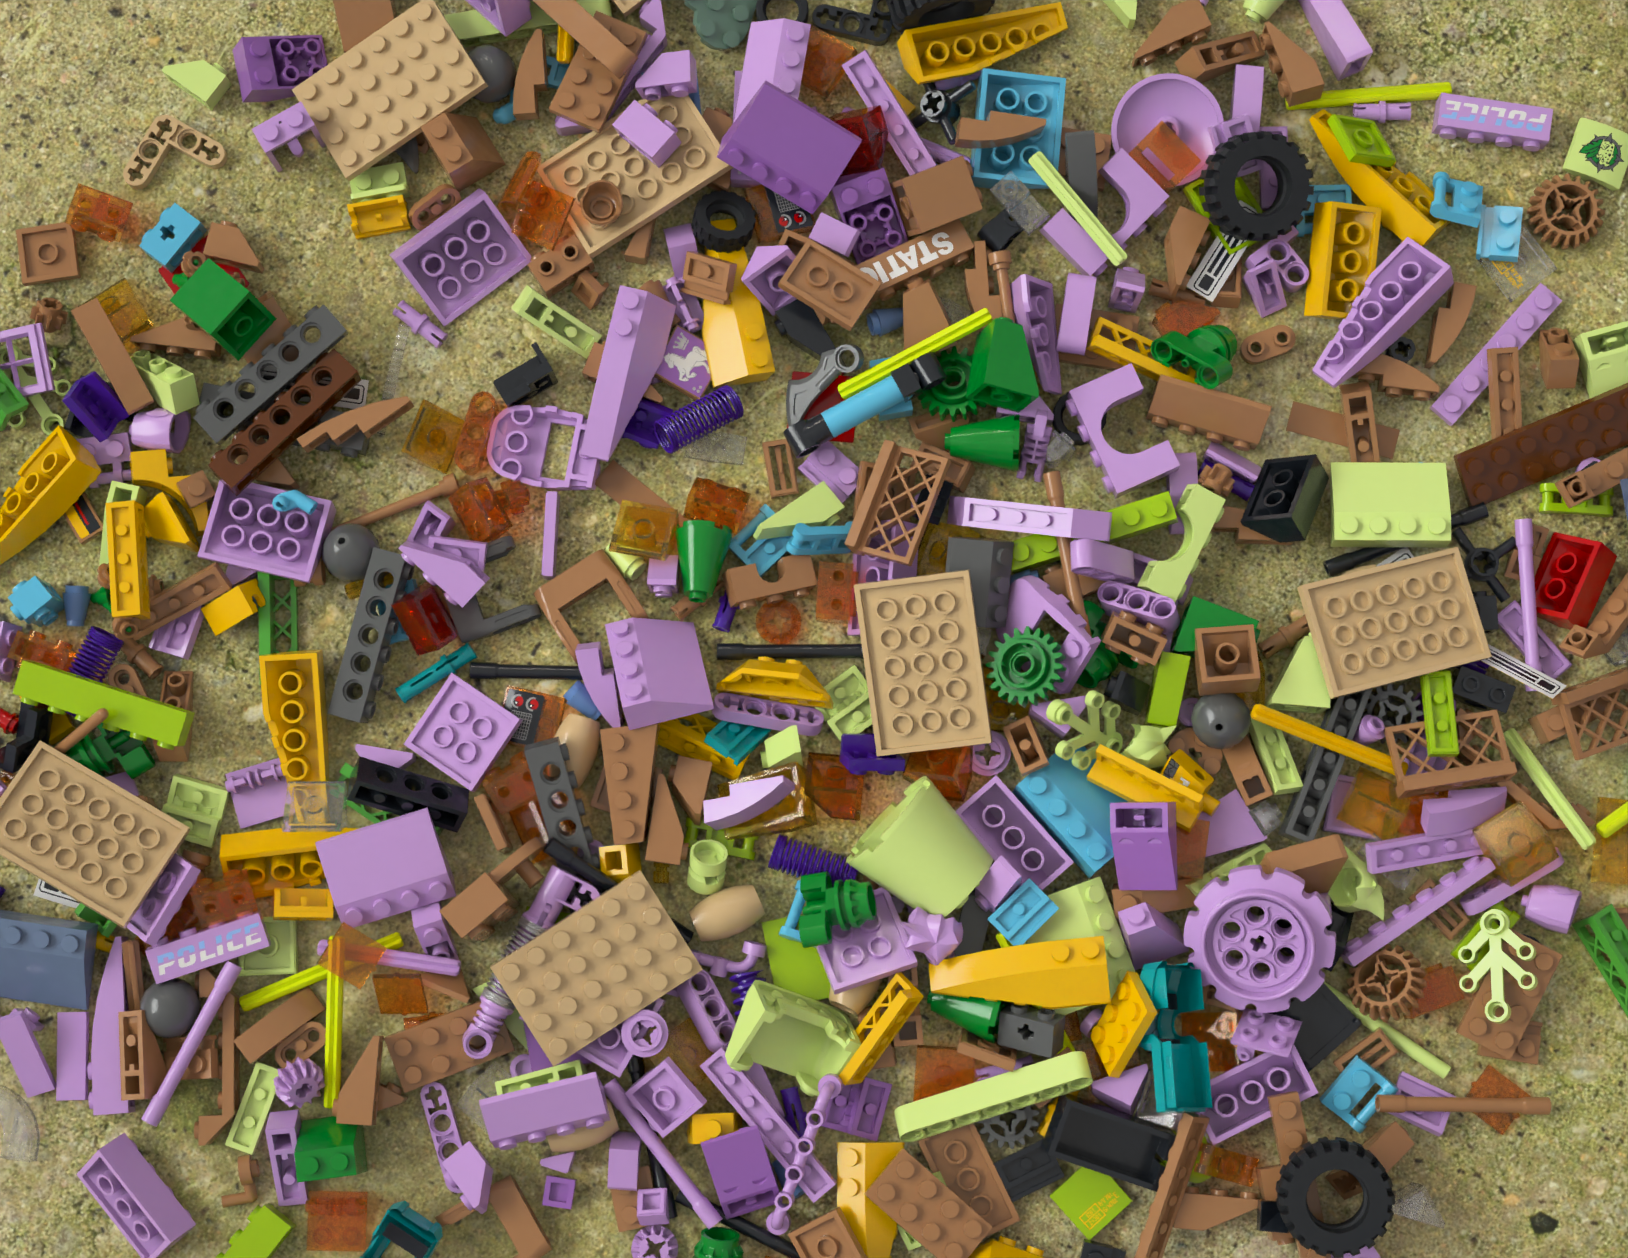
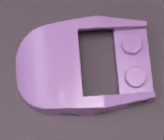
M515 405L501 411L491 426L487 445V458L490 466L503 477L531 486L554 491L595 490L600 460L580 456L588 419L576 412L571 413L546 405V407ZM552 423L575 427L565 481L541 477Z
M1031 575L1023 576L1010 585L1006 627L996 628L998 638L1004 644L1003 634L1007 633L1009 636L1014 637V628H1018L1024 634L1026 626H1029L1034 632L1047 612L1069 632L1061 649L1058 651L1066 656V659L1059 663L1064 665L1067 670L1058 672V675L1064 682H1054V686L1057 688L1058 694L1070 693L1101 640L1099 637H1090L1084 629L1087 622L1080 614L1076 615L1068 606L1070 601L1064 595H1056L1050 590V585L1038 577ZM1027 661L1022 665L1021 668L1024 672L1030 669L1031 661Z

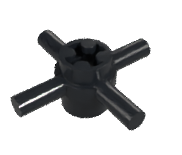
M969 80L951 93H947L943 90H937L934 82L924 83L923 86L926 94L923 95L920 102L922 112L910 119L915 129L928 121L940 124L948 143L954 145L956 131L953 124L960 116V106L957 102L976 90V86L972 80Z
M1461 527L1453 531L1451 535L1466 554L1463 564L1468 580L1475 582L1486 581L1501 603L1510 598L1511 596L1495 574L1499 568V559L1517 547L1516 539L1512 536L1493 550L1475 548ZM1485 559L1488 564L1483 567L1484 573L1479 572L1480 569L1477 568L1476 564L1474 565L1473 560L1482 561Z

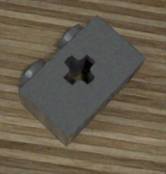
M1011 1002L1000 1011L997 1044L1052 1058L1063 1048L1065 1015L1057 1014L1052 1009H1038L1030 1007L1028 1004L1023 1006Z

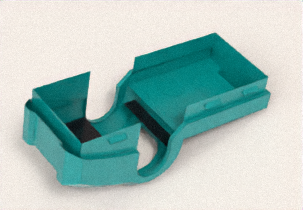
M1167 961L1148 963L1143 965L1140 979L1155 1009H1160L1157 1016L1159 1038L1155 1034L1144 1035L1139 1043V1046L1144 1050L1152 1051L1156 1111L1160 1113L1206 1112L1205 1108H1212L1207 1042L1199 1043L1193 1035L1180 1036L1174 1027V1021L1178 1014L1204 1009L1201 969H1191L1190 966L1194 967V964L1191 962L1169 965Z
M405 1200L394 1203L387 1210L381 1223L376 1227L372 1234V1243L360 1258H381L390 1241L415 1256V1258H431L443 1237L442 1225L438 1222L432 1223L411 1209L409 1203Z

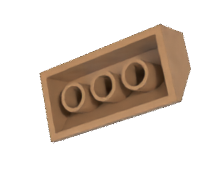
M1161 374L1154 387L1146 419L1152 420L1151 424L1158 427L1167 428L1170 425L1179 428L1178 431L1186 435L1194 436L1195 433L1206 436V440L1221 444L1225 441L1232 443L1235 449L1250 451V449L1255 450L1260 442L1272 406L1214 389H1207L1197 384Z

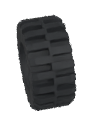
M886 0L895 29L903 34L904 30L983 16V14H987L991 10L995 0Z
M1266 131L1235 135L1228 138L1227 142L1220 143L1215 148L1216 153L1208 156L1205 161L1208 165L1207 170H1202L1200 179H1204V187H1199V195L1205 196L1206 202L1202 203L1204 212H1210L1209 220L1211 223L1219 225L1220 231L1226 235H1232L1235 239L1249 241L1277 239L1278 235H1286L1292 231L1291 226L1299 225L1304 219L1301 215L1302 211H1308L1311 202L1307 201L1308 195L1314 194V186H1309V178H1314L1312 169H1306L1305 164L1309 160L1305 154L1297 152L1300 147L1294 142H1287V137L1283 135L1272 134ZM1254 159L1263 160L1270 165L1278 183L1274 202L1265 212L1258 214L1247 212L1240 205L1235 194V180L1240 168L1246 162Z
M1327 1137L1318 1138L1316 1143L1311 1144L1309 1141L1303 1144L1302 1150L1298 1153L1294 1151L1288 1157L1290 1161L1287 1165L1282 1166L1279 1172L1281 1174L1280 1181L1276 1183L1277 1208L1288 1231L1303 1247L1308 1250L1311 1248L1316 1254L1321 1256L1332 1254L1334 1258H1343V1254L1350 1253L1352 1256L1361 1254L1359 1249L1365 1246L1370 1249L1376 1244L1374 1239L1378 1235L1384 1236L1387 1231L1386 1223L1387 1221L1391 1222L1394 1215L1392 1205L1395 1204V1195L1392 1192L1393 1184L1385 1171L1386 1169L1369 1150H1366L1355 1141L1349 1142L1345 1138L1335 1137V1140H1329ZM1330 1170L1349 1172L1359 1181L1363 1191V1201L1356 1214L1350 1219L1337 1224L1321 1222L1310 1212L1307 1204V1191L1311 1183L1320 1174Z

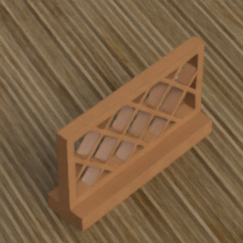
M884 440L844 544L854 554L861 556L866 554L911 567L951 464L950 459L901 447L893 441ZM903 456L913 457L916 465L902 472L900 464ZM932 463L940 464L938 473L927 479L923 468ZM919 471L924 481L909 488L905 478ZM902 481L906 491L892 498L890 494L891 487ZM927 487L930 493L928 499L917 505L913 494ZM909 497L914 507L899 514L895 504ZM892 507L896 517L882 524L880 520L881 513ZM917 513L920 519L918 525L907 531L903 521ZM899 523L904 534L890 541L885 530ZM882 533L886 544L877 549L870 548L871 539ZM907 540L909 549L906 557L896 555L893 547Z
M1628 666L1565 688L1551 699L1552 705H1559L1575 760L1590 757L1628 742V730L1625 729L1628 721V702L1624 706L1616 701L1620 690L1624 689L1628 692ZM1597 698L1608 702L1603 714L1593 710ZM1577 706L1584 710L1579 723L1573 720L1570 708ZM1614 706L1623 711L1618 724L1609 719ZM1590 715L1600 720L1595 733L1586 728ZM1606 724L1615 729L1611 741L1601 737ZM1583 733L1592 738L1589 748L1585 751H1582L1580 744Z
M1497 709L1456 716V724L1468 730L1462 741L1458 739L1459 751L1463 749L1475 757V760L1469 766L1462 765L1455 760V757H1440L1448 763L1443 770L1437 771L1427 764L1430 759L1428 755L1422 761L1409 753L1415 742L1427 748L1426 740L1420 737V734L1425 729L1424 721L1386 727L1384 733L1398 784L1395 787L1398 799L1509 781L1517 773L1515 761L1511 762ZM1491 719L1493 731L1490 736L1475 728L1479 720ZM1471 732L1485 741L1480 752L1465 744ZM1404 733L1413 740L1405 750L1395 743L1393 734ZM1489 744L1499 750L1501 760L1491 761L1482 755ZM1405 757L1420 767L1416 774L1404 776L1401 764Z

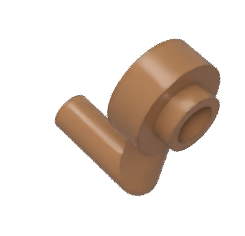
M250 1154L238 1156V1173L245 1192L222 1196L223 1208L253 1203L257 1200L255 1177H260L258 1160H253Z

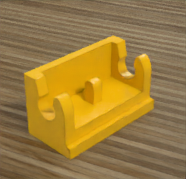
M403 195L347 204L348 213L352 220L351 228L356 240L411 230L408 206Z
M256 578L236 586L201 608L215 636L222 634L227 629L258 612L252 597L256 599L259 607L265 606V599L257 585Z
M274 888L273 920L332 921L333 899L329 889Z

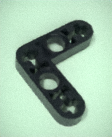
M873 0L870 15L826 4L819 5L812 13V23L817 31L874 46H882L889 41L893 22L890 12H881L878 9L877 5L881 0ZM824 13L829 14L830 20H827L826 24H821L819 17H822ZM837 16H841L839 20V28H835V21H837ZM848 19H855L859 22L860 26L856 31L849 32L844 28V22ZM879 19L884 20L882 32L886 34L882 33L879 37H875L874 31L871 30L877 29Z

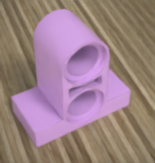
M1292 225V231L1286 235H1278L1277 239L1270 240L1250 255L1244 263L1245 267L1250 270L1273 259L1270 251H1280L1283 259L1275 260L1282 288L1290 293L1301 290L1309 277L1307 266L1289 245L1299 234ZM1296 272L1299 274L1301 281H1291L1288 273Z

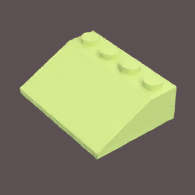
M1330 462L1331 547L1447 548L1451 542V509L1446 463Z
M1099 876L1048 894L1047 896L1059 909L1025 944L1104 936L1111 999L1127 971L1135 972L1103 882ZM1089 1006L1052 1010L1057 1014L1066 1015Z

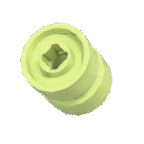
M701 840L692 845L687 874V884L691 890L699 894L711 895L723 888L728 858L727 849L723 844L715 840Z

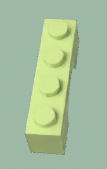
M1187 484L1175 508L1184 526L1183 543L1178 552L1171 558L1163 561H1149L1137 587L1167 596L1174 602L1179 600L1186 590L1187 585L1185 582L1189 574H1192L1199 564L1198 556L1201 549H1204L1211 540L1212 534L1210 531L1214 523H1217L1224 513L1223 505L1226 499L1199 484Z

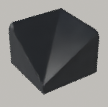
M1258 1199L1256 1230L1289 1233L1281 1218L1276 1201Z

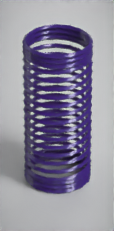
M724 385L716 391L696 399L695 402L679 408L678 411L655 421V435L663 449L673 454V452L675 453L682 449L683 446L686 447L687 444H691V442L703 438L704 435L707 436L708 433L720 429L721 426L724 427L725 424L729 425L730 422L742 418L744 409L734 389L729 385ZM727 397L731 401L735 411L732 409L730 403L727 400Z
M91 626L88 635H86L88 640H83L85 643L81 644L83 649H78L80 652L76 653L78 658H73L75 661L71 662L73 667L70 666L68 668L71 671L70 673L95 680L93 677H96L100 680L98 682L103 683L102 679L106 678L105 674H108L107 670L110 669V665H113L114 656H118L117 652L121 650L124 642L99 627ZM66 711V713L76 716V714Z
M779 834L768 868L777 870V872L781 869L782 873L786 870V874L788 875L791 872L792 877L796 873V878H799L800 874L802 876L828 871L833 887L835 880L841 879L843 882L846 879L856 880L858 871L852 866L850 867L848 863L845 866L846 856L843 857L839 867L842 856L839 855L835 863L837 854L834 853L830 862L832 855L830 851L824 863L827 850H824L820 859L822 848H819L814 860L817 846H815L809 859L812 844L809 845L805 855L807 842L804 844L799 856L802 841H800L794 855L798 842L797 839L794 841L789 854L793 838H790L784 852L788 836Z

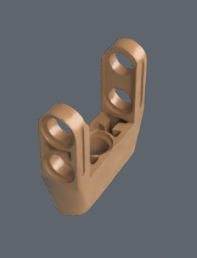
M603 549L584 558L542 585L533 593L546 618L577 665L575 649L580 642L561 612L609 582L631 617L649 619L619 570Z
M509 1175L492 1184L488 1203L492 1204L519 1253L512 1258H541L553 1250L547 1235L514 1177ZM460 1202L436 1216L435 1219L443 1227L456 1223L476 1210L470 1211L463 1202Z

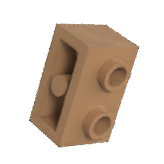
M575 234L570 237L564 236L554 243L555 247L546 253L541 251L535 254L530 259L531 262L527 264L531 274L548 299L574 283L585 270L591 272L595 269L593 260Z
M1121 610L1120 614L1113 611L1101 636L1102 642L1105 643V648L1118 654L1121 651L1132 655L1131 659L1141 665L1147 666L1150 663L1156 666L1168 640L1166 635L1162 633L1164 629L1151 622L1143 625L1136 621L1137 616L1127 611Z

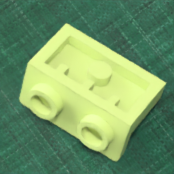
M403 162L368 168L350 181L352 192L350 196L353 203L403 195L404 198L410 197Z

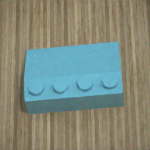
M987 68L982 69L978 78L974 119L986 121L990 111H998L1047 120L1041 133L1026 140L994 148L972 149L970 165L973 170V176L971 178L975 187L989 189L1049 188L1031 167L1028 160L1033 154L1041 151L1058 171L1066 78Z
M1083 746L1081 748L1076 749L1075 753L1077 751L1084 752L1088 749L1085 746ZM1055 753L1048 758L1050 765L1030 773L1016 785L1012 793L1090 879L1114 858L1110 834V803L1129 801L1087 780V775L1097 760L1096 758L1091 760V764L1086 770H1080L1072 765V758L1064 760Z

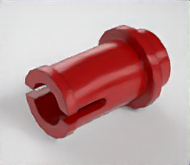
M0 708V728L3 729L5 734H16L19 714H11Z

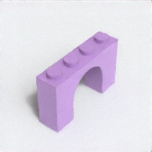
M1121 148L1098 172L1118 191L1124 201L1126 210L1124 222L1120 229L1112 235L1124 250L1128 246L1125 241L1131 235L1136 238L1147 227L1144 222L1151 215L1156 218L1167 207L1164 201L1169 195ZM1063 208L1039 230L1082 275L1091 276L1093 274L1097 277L1107 268L1108 265L1105 263L1108 259L1107 256Z
M1132 363L1070 390L1067 396L1069 400L1065 401L1072 417L1076 415L1080 426L1077 428L1083 442L1088 441L1093 450L1089 454L1096 468L1101 467L1105 477L1101 479L1107 493L1112 492L1115 499L1178 471L1180 467L1168 440L1139 453L1125 454L1110 447L1102 435L1101 420L1106 412L1142 394L1144 388Z

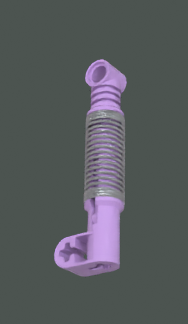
M552 865L530 909L523 912L522 916H520L519 925L515 926L517 930L513 931L515 935H511L512 939L508 940L510 944L506 945L507 949L503 950L505 954H501V957H505L555 925L564 905L578 910L589 903V901H584L583 904H580L581 900L575 894L571 902L567 901L576 881L580 883L577 888L578 892L584 894L588 890V894L592 898L591 901L600 896L596 887L590 882ZM491 973L493 977L489 978L490 982H487L488 986L484 987L485 990H483L480 996V1007L482 1010H477L476 1013L479 1016H474L473 1020L475 1023H470L462 1038L464 1051L469 1057L474 1059L484 1058L491 1052L497 1037L495 1032L500 1031L498 1025L502 1026L504 1023L501 1019H506L508 1015L513 1014L516 1008L494 973ZM480 1035L486 1040L485 1045L480 1049L472 1048L469 1045V1041L473 1036Z

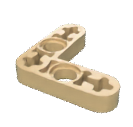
M160 115L153 121L125 166L123 177L126 183L133 189L141 190L146 188L171 148L211 169H219L226 164L227 152L219 142L174 117ZM169 124L172 131L170 133L167 131L163 133L160 127ZM188 135H193L197 137L196 145L190 149L184 148L183 139ZM156 136L158 139L161 137L162 141L165 142L164 145L158 140L153 139V137ZM157 146L159 153L155 158L148 159L144 156L147 147ZM203 146L213 153L217 150L220 157L218 159L212 158L210 161L207 153L202 151ZM141 159L146 165H149V169L145 165L142 167L139 160ZM140 171V173L143 175V178L141 180L136 178L134 181V178L131 176V174L133 172L138 173Z

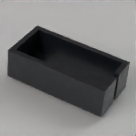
M1071 1094L1059 1096L1041 1147L1049 1156L1157 1192L1159 1179L1164 1173L1166 1166L1155 1155L1157 1153L1163 1160L1168 1161V1153L1174 1144L1176 1135L1168 1127Z

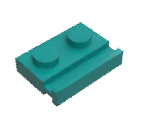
M722 720L706 735L704 742L725 758H732L737 766L769 736L772 729Z

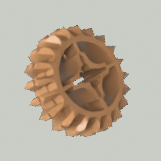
M1568 173L1562 179L1559 175H1554L1551 181L1545 179L1542 182V187H1536L1533 191L1535 196H1531L1528 201L1532 206L1527 209V214L1533 216L1529 219L1528 224L1537 225L1533 230V234L1536 235L1541 232L1544 235L1541 238V243L1550 239L1552 240L1551 248H1555L1560 243L1562 250H1566L1569 244L1573 249H1576L1580 246V242L1587 244L1590 241V237H1595L1598 234L1597 228L1603 225V220L1599 217L1605 214V210L1598 207L1603 204L1604 199H1595L1599 189L1590 191L1588 188L1591 185V181H1587L1583 185L1580 183L1581 176H1576L1571 181V176ZM1564 193L1571 194V195L1575 196L1576 198H1575V199L1568 198ZM1547 197L1551 202L1550 206L1553 210V214L1549 218L1545 210ZM1584 206L1586 212L1584 225L1581 223L1582 218L1579 214V209ZM1572 207H1574L1571 210L1570 214L1568 213L1567 215H1565L1563 213L1562 215L1557 217L1561 213L1562 209L1564 211L1565 208L1569 210ZM1555 225H1562L1568 231L1561 230L1557 228Z
M1386 944L1382 951L1379 949L1357 964V968H1349V973L1353 977L1346 979L1347 984L1351 987L1347 990L1348 995L1353 998L1352 1004L1356 1008H1360L1359 1011L1362 1015L1367 1016L1369 1014V1017L1374 1021L1381 1017L1382 1021L1387 1023L1390 1015H1392L1395 1021H1399V1013L1403 1012L1406 1016H1410L1408 1009L1410 1006L1419 1008L1416 998H1424L1425 994L1420 989L1427 987V982L1422 979L1426 976L1423 968H1420L1421 962L1419 959L1413 958L1414 955L1410 950L1404 951L1398 945L1392 949L1390 944ZM1387 965H1399L1406 970H1389ZM1374 995L1376 997L1382 995L1387 1001H1373L1367 998V996Z

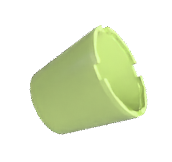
M923 776L904 790L903 793L906 795L904 799L898 804L892 801L873 821L851 849L855 854L854 857L850 854L846 862L911 908L920 907L929 914H942L943 917H946L955 908L958 910L966 903L969 898L968 895L974 888L980 885V881L991 867L993 858L927 776Z

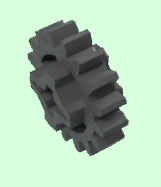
M1394 683L1388 684L1386 690L1383 686L1376 687L1378 694L1371 691L1369 696L1371 701H1367L1365 707L1367 711L1363 712L1361 717L1363 718L1365 715L1375 716L1374 709L1379 700L1381 709L1375 717L1381 719L1384 726L1390 727L1407 724L1405 717L1409 712L1412 713L1410 723L1421 722L1422 720L1418 716H1422L1424 713L1423 709H1418V705L1422 702V699L1414 700L1412 696L1415 690L1412 689L1408 693L1405 692V684L1403 683L1398 689H1395ZM1393 695L1401 697L1405 702L1395 700ZM1390 709L1399 712L1396 719L1394 716L1388 717L1387 712ZM1404 733L1393 734L1396 744L1399 738L1404 743L1409 741V737ZM1386 737L1380 739L1381 744L1386 742Z
M1032 1105L1026 1106L1024 1109L1010 1111L1015 1113V1118L1010 1119V1130L1006 1122L1000 1120V1115L976 1123L984 1124V1127L979 1132L980 1134L987 1132L990 1134L987 1139L989 1143L997 1139L999 1148L1003 1147L1004 1142H1008L1009 1147L1013 1149L1014 1141L1018 1140L1019 1143L1024 1145L1025 1140L1023 1137L1025 1135L1034 1136L1029 1129L1031 1126L1039 1125L1038 1122L1033 1120V1116L1038 1115L1039 1111L1032 1110ZM1027 1119L1023 1129L1015 1134L1017 1124L1021 1120ZM990 1124L1000 1125L1005 1136L995 1133Z

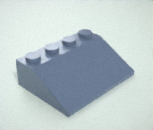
M0 910V997L88 1010L98 924Z

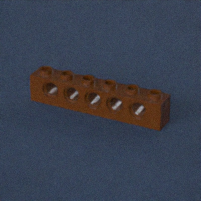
M332 349L329 353L322 354L308 373L303 372L297 377L293 387L287 392H281L267 411L263 410L255 416L252 425L246 430L239 431L225 450L221 449L212 456L211 463L208 464L212 473L237 497L293 445L298 437L308 431L361 381L358 371L335 349ZM329 377L332 379L326 386L318 385L322 378ZM302 397L311 398L308 404L298 405V401ZM280 417H290L288 423L284 425L277 424ZM260 436H269L266 443L256 444V440ZM248 455L246 462L242 464L235 463L238 456Z

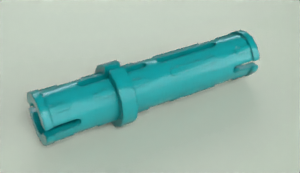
M467 642L448 656L442 655L440 661L399 687H396L395 690L401 700L407 703V701L451 673L457 674L456 670L478 657Z

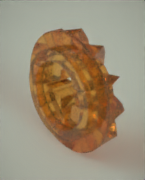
M787 600L774 604L765 603L756 615V628L759 635L765 641L772 644H785L793 640L799 633L801 616L796 606ZM775 610H778L781 618H791V620H787V622L782 624V633H779L776 625H766V623L774 620Z

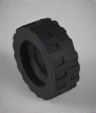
M726 190L712 191L710 194H705L701 200L699 199L695 207L691 224L694 237L698 239L701 245L703 244L707 249L716 252L732 253V251L741 250L751 240L756 223V213L752 209L751 203L747 202L743 196H739L735 192H726ZM714 213L728 214L737 220V227L731 231L718 229L711 224L710 217Z

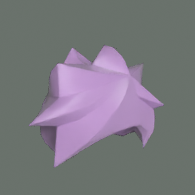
M917 907L909 915L908 923L899 921L908 934L907 944L904 949L924 953L928 961L935 966L944 959L955 957L954 951L962 942L963 927L962 923H958L954 917L945 919L942 914H929L920 907Z

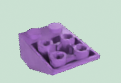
M322 35L241 37L232 50L243 103L270 102L294 97L293 88L328 65Z
M877 162L838 178L830 191V196L839 220L861 232L852 249L857 265L908 242L885 169L881 164Z
M1176 802L1110 803V834L1119 890H1178Z
M758 1125L743 1127L738 1131L701 1142V1147L726 1219L775 1204V1198L780 1190Z

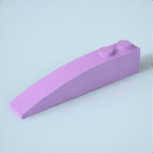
M118 936L114 939L97 996L92 1031L91 1062L87 1066L88 1079L92 1080V1092H89L88 1103L89 1108L93 1109V1115L135 1112V1100L121 1101L118 1012L128 1011L121 946L122 942L128 940V937Z

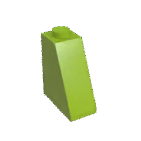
M1162 651L1153 670L1144 725L1163 728L1177 724L1191 656Z

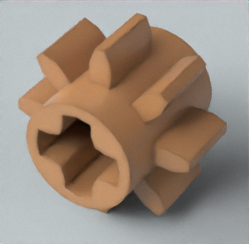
M43 298L41 301H37L36 306H32L30 318L35 320L34 324L42 323L45 333H53L56 330H61L62 324H66L68 312L62 311L64 305L57 299Z
M1219 463L1214 464L1212 468L1206 465L1200 473L1198 480L1202 487L1219 496L1222 494L1224 497L1229 495L1235 482L1232 479V471L1227 466Z

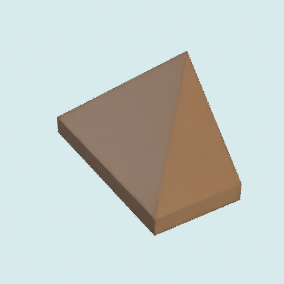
M939 412L934 416L926 413L908 419L916 439L947 452L950 450H945V433H951V427L965 425L970 421L968 414L967 420H964L961 414H958L955 422H952L950 415H947L941 421Z
M462 969L458 976L425 972L417 975L414 979V982L467 1004H471L473 1000Z

